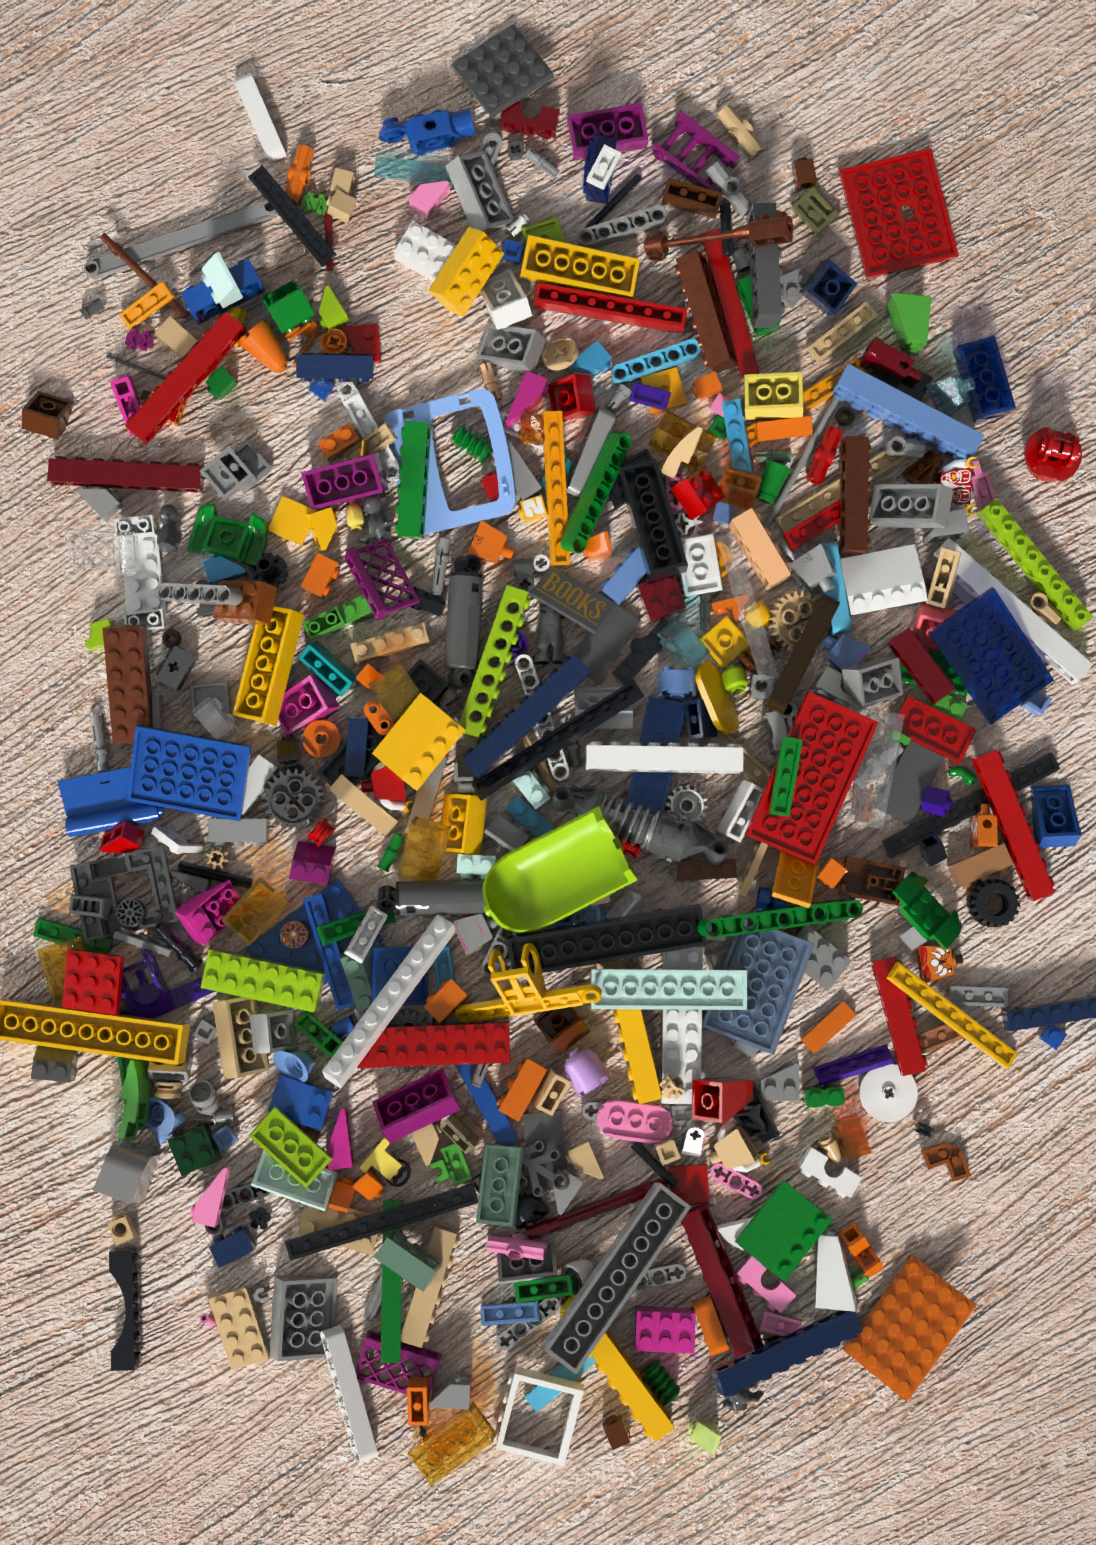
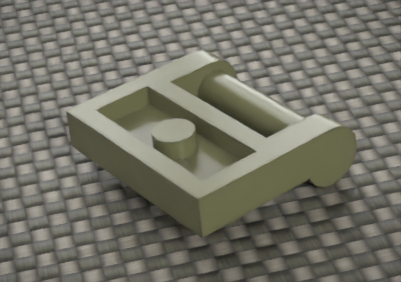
M816 185L791 207V210L816 236L841 214V211L838 208L835 209L819 192V188ZM811 197H814L829 213L828 216L810 199Z

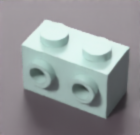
M532 769L513 780V782L532 807L537 810L551 799L549 796L551 792L545 784L542 786L537 781L539 776Z
M458 854L457 873L461 874V878H472V874L480 875V879H485L491 867L497 862V856Z

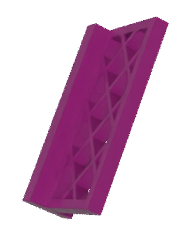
M387 539L358 549H354V547L346 549L345 561L377 621L384 619L386 614L420 602ZM385 546L388 552L386 555L377 553V548ZM366 553L371 555L370 560L361 559L359 554ZM374 556L384 560L382 566L371 563ZM386 561L395 564L396 568L394 571L384 567ZM369 567L379 570L377 577L368 573ZM382 572L392 575L390 582L380 578ZM394 577L403 579V586L392 583ZM377 582L388 586L385 592L377 590ZM390 587L400 590L398 597L388 594ZM405 592L411 594L413 599L407 601L401 599V595ZM385 598L396 601L395 605L387 608L384 603Z
M368 1330L355 1372L359 1380L407 1395V1386H399L396 1380L405 1376L409 1382L410 1376L408 1374L416 1370L420 1377H425L421 1368L428 1366L434 1368L433 1373L426 1376L430 1379L431 1392L442 1353L401 1342V1363H391L389 1365L383 1363L384 1367L376 1371L371 1362L379 1358L381 1360V1334ZM367 1347L375 1349L378 1355L369 1359L366 1354ZM410 1360L415 1367L406 1371L402 1362ZM367 1364L372 1371L368 1375L359 1373L360 1368ZM399 1364L403 1373L394 1377L390 1368ZM387 1371L391 1379L383 1381L378 1374Z

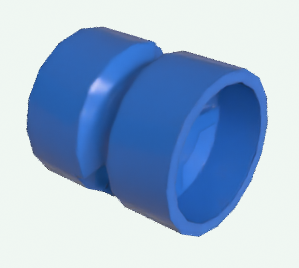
M759 887L756 911L786 907L787 901L772 897L773 891L771 888Z

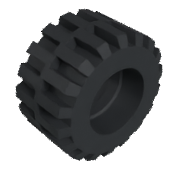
M987 879L975 884L976 887L971 888L969 891L971 895L967 897V900H969L967 908H970V916H973V920L983 926L998 928L1008 925L1010 921H1014V916L1019 913L1017 907H1020V903L1017 899L1020 897L1019 894L1015 893L1017 890L1011 887L1010 883L1004 882L1001 879ZM990 892H997L1003 901L1001 910L995 915L989 914L984 906L985 897Z

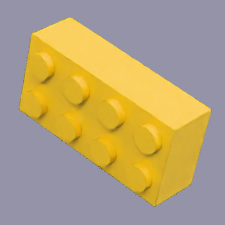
M468 227L428 291L449 312L464 317L504 253L484 231Z

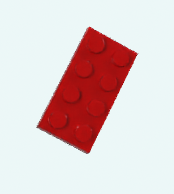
M906 696L890 731L896 730L911 738V741L957 764L961 763L977 729L910 696Z

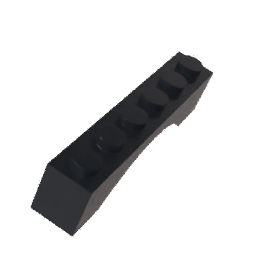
M136 1247L112 1248L109 1251V1272L121 1288L125 1302L123 1330L116 1345L111 1350V1371L135 1370L142 1360V1353L139 1352L138 1346L141 1343V1332H138V1324L141 1322L138 1304H140L141 1297L140 1292H137V1284L140 1283V1273L137 1272L140 1255L137 1253Z

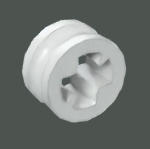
M538 555L533 560V567L537 572L544 573L550 567V560L546 555ZM540 559H544V563L547 562V565H544L543 568H538L539 565L536 566V562H540Z

